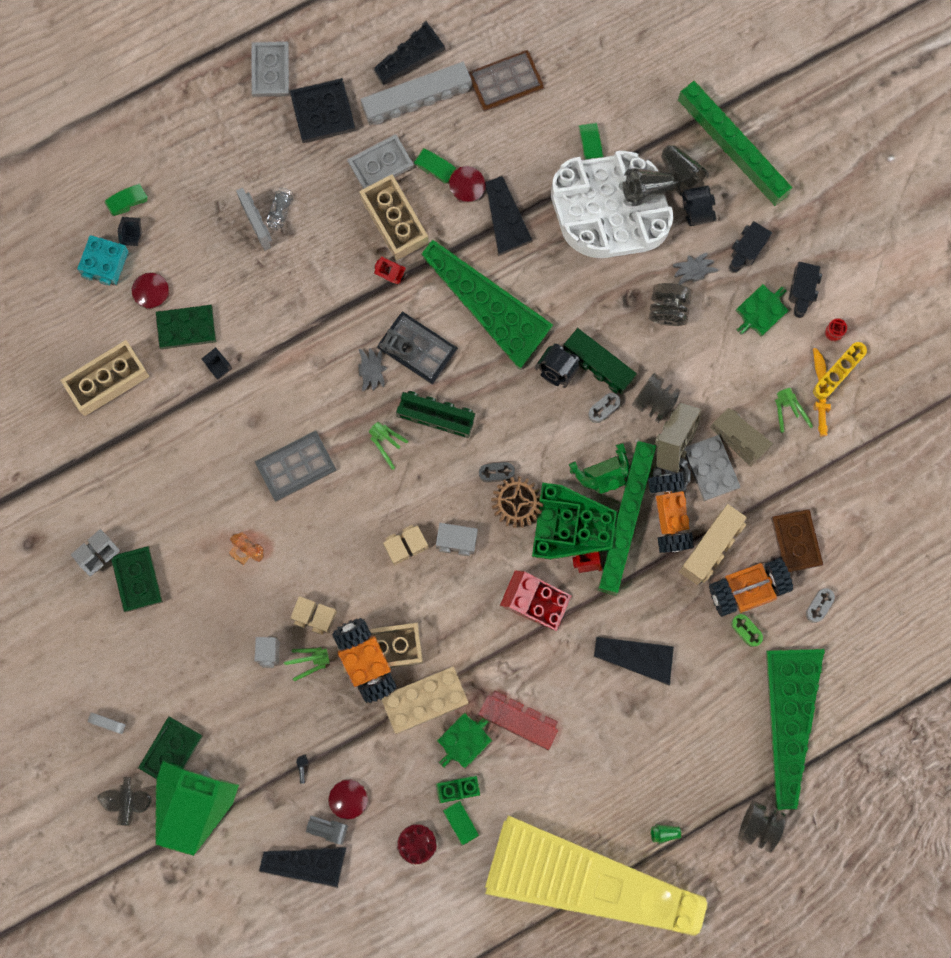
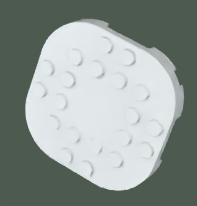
M615 151L614 156L582 161L580 157H576L563 163L554 175L551 199L562 234L567 243L579 253L593 258H609L646 252L662 244L668 236L672 225L673 210L672 207H668L659 181L661 175L655 165L648 159L644 161L638 157V154L628 151Z

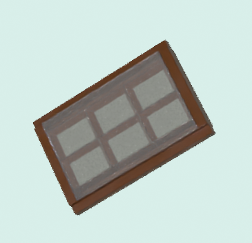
M528 50L468 72L472 80L473 90L483 112L544 89L543 82Z

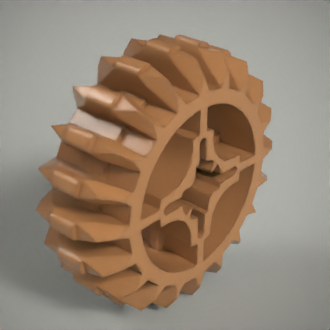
M510 477V484L505 479L503 480L505 487L498 484L497 488L500 492L493 491V494L497 497L491 498V502L497 504L492 505V510L498 509L494 515L495 517L502 515L499 522L501 523L506 519L507 527L510 525V522H513V528L517 527V523H520V527L524 528V521L531 525L530 518L536 521L537 516L535 514H541V510L537 507H543V504L537 502L540 501V495H536L540 492V489L536 488L533 490L534 482L530 486L527 485L529 481L527 478L522 483L521 477H518L517 482H514V478ZM516 488L513 496L502 498L508 490ZM521 489L527 491L533 501L524 498L521 495ZM517 494H519L518 499H520V502L522 501V503L519 504L516 511V506H514L515 503L512 502H515ZM502 504L512 508L513 516L504 511ZM532 507L528 514L519 517L521 509Z

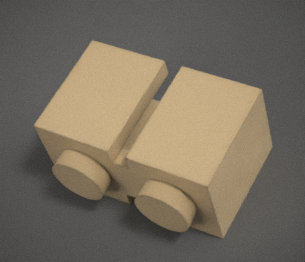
M413 525L403 529L401 535L396 536V534H392L383 542L394 566L410 558L402 542L403 539H405L413 556L429 549L418 525L415 527Z
M299 596L291 615V619L295 621L294 625L301 628L310 626L313 628V632L323 635L324 632L329 634L337 611L319 604L314 618L310 622L317 604Z

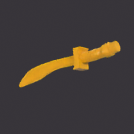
M814 348L815 371L818 381H820L827 373L826 364L821 353ZM827 383L820 388V393L827 389ZM819 399V403L817 401L814 403L813 410L818 411V432L821 437L828 435L826 412L829 413L831 410V404H826V399Z

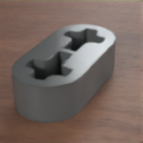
M508 462L485 464L479 469V478L486 483L501 482L505 479L509 481L510 477H514L515 474L514 466ZM504 467H508V470L512 472L509 473V476H505L504 473H498V471H504ZM485 469H489V472H496V474H490V478L482 475Z

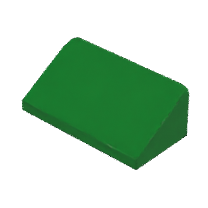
M461 801L443 810L462 846L479 836Z

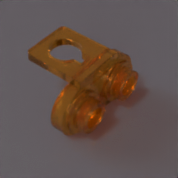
M242 532L233 534L230 537L234 547L230 550L229 556L242 565H245L249 558L258 562L262 561L264 558V548L261 545L253 544L249 541L248 536ZM236 550H241L246 556L239 557L236 554Z

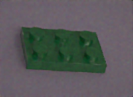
M212 304L155 312L160 350L217 342Z
M149 546L120 553L111 558L125 613L163 603Z
M168 716L138 769L157 779L163 761L181 766L184 769L203 735Z

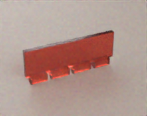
M494 690L492 696H487L478 714L479 717L549 751L559 730L555 728L558 721L548 716H545L544 720L541 721L539 719L542 713L530 707L524 713L522 712L524 704L512 698L506 704L504 701L507 696Z

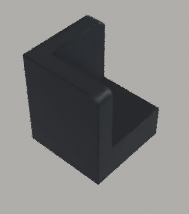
M121 218L117 229L119 244L138 246L142 236L141 218Z
M216 347L201 358L204 365L217 380L232 370L230 363Z

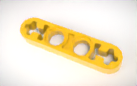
M853 343L814 386L813 394L817 399H826L867 353V348L863 343ZM857 348L861 351L853 358L851 355ZM841 361H849L850 368H844L841 365ZM830 373H836L839 380L837 382L832 381L829 377ZM827 383L829 385L827 389L820 393V388Z

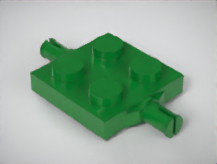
M762 284L735 310L744 322L737 328V331L739 332L744 327L740 332L742 335L748 328H751L762 337L789 311L780 301V298L787 292L786 289L782 291L784 287L781 286L773 293Z
M464 713L437 740L446 752V755L439 763L445 768L451 760H454L466 769L493 741L483 729L491 719L485 714L477 723Z

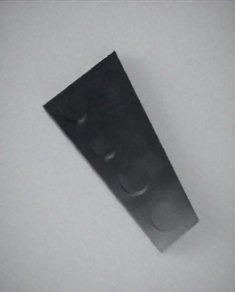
M425 21L418 31L415 30L406 42H402L397 46V50L394 53L386 56L373 68L374 73L384 86L445 51V46L429 23Z
M503 175L485 182L498 256L532 243L530 233Z
M596 637L595 658L670 686L674 646Z
M347 848L264 851L259 872L338 888Z

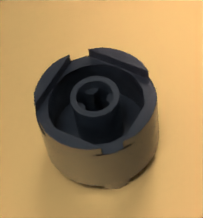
M709 185L683 190V209L686 210L688 215L685 217L689 227L717 220L716 213L712 207L715 205V198L710 192Z
M554 343L553 346H549L535 365L536 371L539 369L542 372L540 376L550 384L557 387L559 384H562V388H566L579 369V358L574 354L567 353L562 346Z

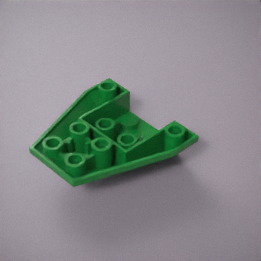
M542 482L540 503L543 504V507H539L541 514H538L532 557L553 560L612 549L617 511L563 485Z
M163 761L156 779L155 845L194 856L232 806L239 785L182 769L181 766Z

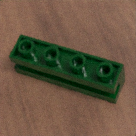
M578 327L563 344L564 351L574 354L579 358L578 364L582 369L590 370L598 381H604L609 385L608 388L616 394L622 395L637 376L634 370Z
M413 391L402 392L401 401L396 410V417L469 439L476 418V413H473V410L466 407L459 409L449 402L439 403L436 402L435 398L426 396V398L419 397V394Z

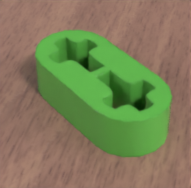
M738 614L732 619L731 626L733 630L748 646L756 647L762 643L763 634L746 615ZM737 618L738 620L743 619L745 621L743 625L746 627L747 630H745L742 626H740L739 628L736 626V624L738 623ZM748 631L752 635H758V637L756 638L758 641L757 643L755 641L750 642L749 639L751 638V636L747 633Z

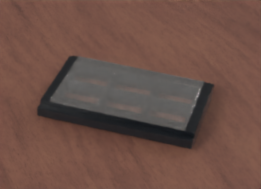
M403 311L389 329L414 341L417 349L416 357L412 360H405L380 348V343L384 342L388 333L384 335L377 346V349L432 385L458 350L456 346ZM407 346L403 351L409 353L413 348Z

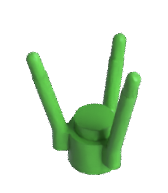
M791 388L779 391L777 393L778 399L775 402L778 410L780 432H784L781 405L783 407L791 406L797 418L799 417L798 409L809 427L813 428V424L799 404L795 394L792 393Z
M377 422L369 430V434L372 435L371 440L375 443L390 468L394 470L395 467L379 443V440L382 442L386 439L397 449H400V445L388 436L389 434L404 443H408V440L386 425Z
M321 647L292 649V653H312V656L284 662V665L313 660L314 665L318 664V666L294 677L293 681L326 668L325 664H330L327 648L321 649Z

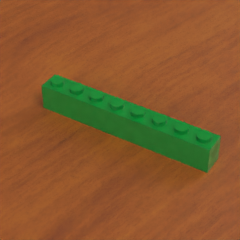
M695 80L680 91L678 101L774 206L790 194L793 187Z
M637 441L615 521L612 549L607 552L597 590L599 592L614 596L618 594L656 445Z

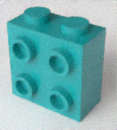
M89 235L77 270L84 279L90 281L96 279L101 284L117 286L129 251L125 245Z

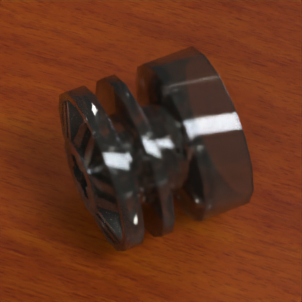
M672 283L654 285L651 300L654 303L650 305L649 320L667 326L686 325L688 323L687 315L689 314V309L686 306H689L691 303V289Z
M654 372L639 392L632 406L641 412L651 407L649 417L652 418L658 412L659 415L655 421L660 423L661 420L670 414L678 402L679 394L682 390L677 388L673 394L669 393L673 384L663 389L662 385L665 379Z
M752 801L741 823L738 840L752 845L756 838H758V848L763 849L765 846V851L772 853L783 835L786 814L779 812L777 815V810L772 809L766 816V805Z

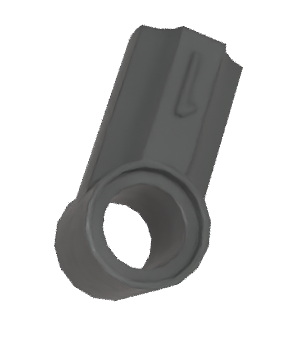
M311 816L306 832L326 838L327 841L343 845L348 825Z

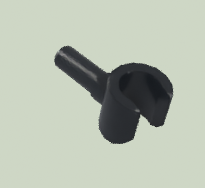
M306 755L299 756L296 760L299 768L300 784L305 783L303 766L309 765Z

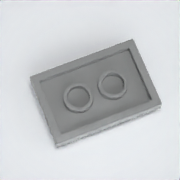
M251 42L252 97L289 96L288 42Z
M396 134L347 159L363 189L391 174L395 178L414 168L413 162Z
M243 188L236 190L240 203L264 251L270 249L269 242L272 241L270 233L263 223L250 193H245Z
M719 435L685 447L684 451L687 452L685 455L704 502L740 488Z

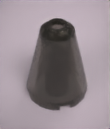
M669 145L663 149L661 158L676 192L681 197L683 190L704 185V178L708 179L709 172L704 166L675 145Z
M639 168L628 169L624 173L626 181L622 182L624 197L627 202L632 203L631 206H639L670 193L676 186V178L671 173Z

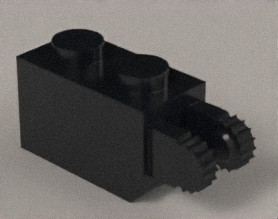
M755 221L750 226L746 225L741 233L743 235L740 241L737 239L731 248L734 250L731 255L733 259L729 265L731 273L738 272L743 264L746 266L752 265L773 232Z
M798 262L795 266L788 299L791 303L795 304L794 316L797 318H802L807 308L811 306L813 301L816 302L818 291L816 286L821 282L822 273H819L821 266Z

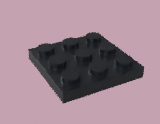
M343 78L289 90L302 144L356 131Z

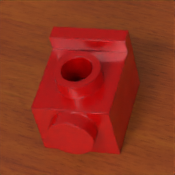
M381 256L375 263L374 274L392 283L399 284L406 267Z
M600 552L572 557L574 569L578 568L579 573L596 570L602 571Z

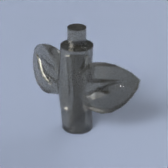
M123 777V785H120V791L115 789L107 790L97 796L104 809L109 812L119 811L117 825L131 826L133 812L142 813L146 811L152 802V797L147 792L141 790L134 792V785H131L132 777Z

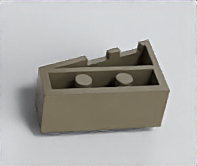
M679 403L677 408L672 410L670 420L665 422L663 432L657 435L655 444L658 445L656 467L678 473L680 458H685L687 453L684 449L688 442H692L699 426L701 409Z
M730 408L720 415L710 427L750 467L773 445L770 440L743 420L735 410Z

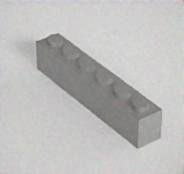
M463 61L361 98V106L369 125H378L386 119L397 118L402 113L414 112L419 107L424 105L430 106L435 101L441 99L447 100L457 93H466L472 88V80Z

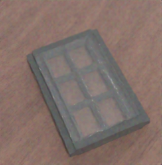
M316 430L255 461L275 502L337 471Z

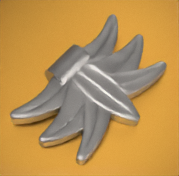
M704 253L696 259L688 255L687 262L673 265V268H680L674 277L683 276L678 286L692 280L696 282L702 280L706 274L718 272L716 268L707 267L714 264L713 260L704 259L708 253Z
M369 348L368 358L364 351L359 349L361 364H358L359 376L363 378L362 391L366 390L369 382H371L372 391L375 390L378 381L384 387V378L381 372L387 370V367L380 365L382 351L380 350L376 357L373 350Z

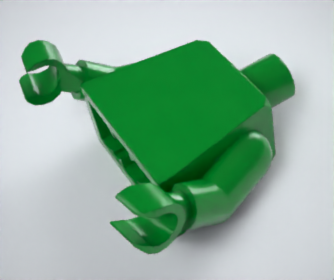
M624 444L615 445L618 448L615 452L619 456V461L617 456L587 467L583 471L579 470L576 461L569 464L571 468L570 473L572 475L575 474V477L583 487L593 489L600 494L618 489V487L626 484L624 478L629 473V462L627 455H625Z

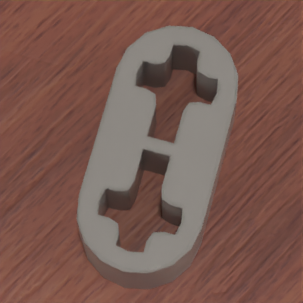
M609 393L594 404L588 413L590 421L600 423L616 411L620 405L619 396L615 393ZM608 399L616 400L614 403L615 406L611 404L607 408L605 407L608 403ZM603 409V411L600 414L601 418H599L598 416H596L595 418L593 417L594 410L598 412L599 410Z
M824 588L817 592L806 610V618L810 622L817 623L825 617L835 599L833 591ZM825 593H827V598L830 600H827L823 604H820V602L823 599V597L820 595H824ZM819 607L818 615L820 617L813 618L811 610L814 611Z
M92 712L87 721L123 734L126 726L123 723Z

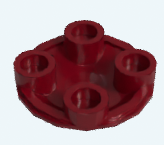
M459 167L449 178L450 191L459 202L476 201L485 191L484 176L474 167Z
M156 273L142 274L132 285L134 301L147 310L160 306L170 294L166 280Z
M342 780L330 790L328 801L331 811L337 817L348 820L360 816L365 811L368 798L367 792L359 782Z
M413 824L406 827L400 833L397 840V849L400 856L406 862L412 865L423 864L433 857L437 849L436 838L428 827L421 824Z

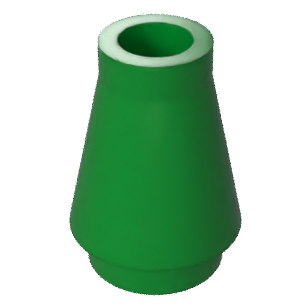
M660 824L651 827L650 833L653 843L661 844L681 839L680 827Z

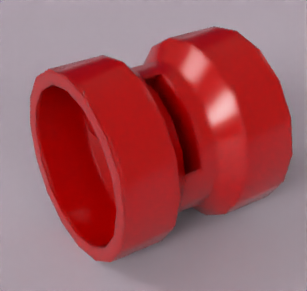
M839 318L833 319L825 329L826 338L834 342L839 341L847 331L846 322Z

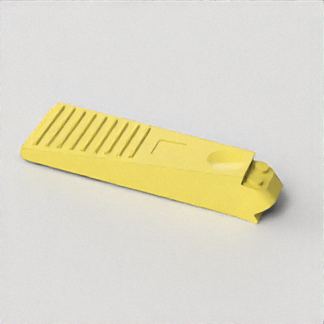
M507 816V820L503 823L485 888H487L485 894L673 930L695 936L700 932L707 908V900L702 895L679 889L511 816Z

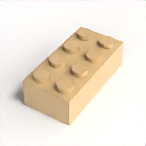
M392 174L359 191L362 203L396 261L429 244L427 233Z
M125 340L60 381L78 410L84 416H87L150 376L130 344Z
M727 504L679 570V573L696 585L700 582L705 583L713 573V570H711L712 566L716 567L725 556L722 552H727L735 542L734 535L737 537L745 528L746 524L744 521L747 517Z
M418 623L369 629L371 636L375 635L390 668L423 664ZM343 665L344 673H345V674H348L347 671H346V669H345V667H344V665Z
M454 666L395 690L393 693H389V696H385L382 699L395 734L469 705Z

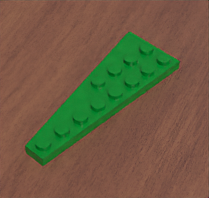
M432 239L421 253L422 257L515 366L521 370L553 328V324Z
M825 649L766 651L776 810H795L798 808L802 775L805 768V758L808 751V741L812 729Z

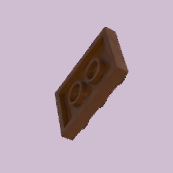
M810 509L771 517L780 557L785 562L788 572L791 573L824 565Z

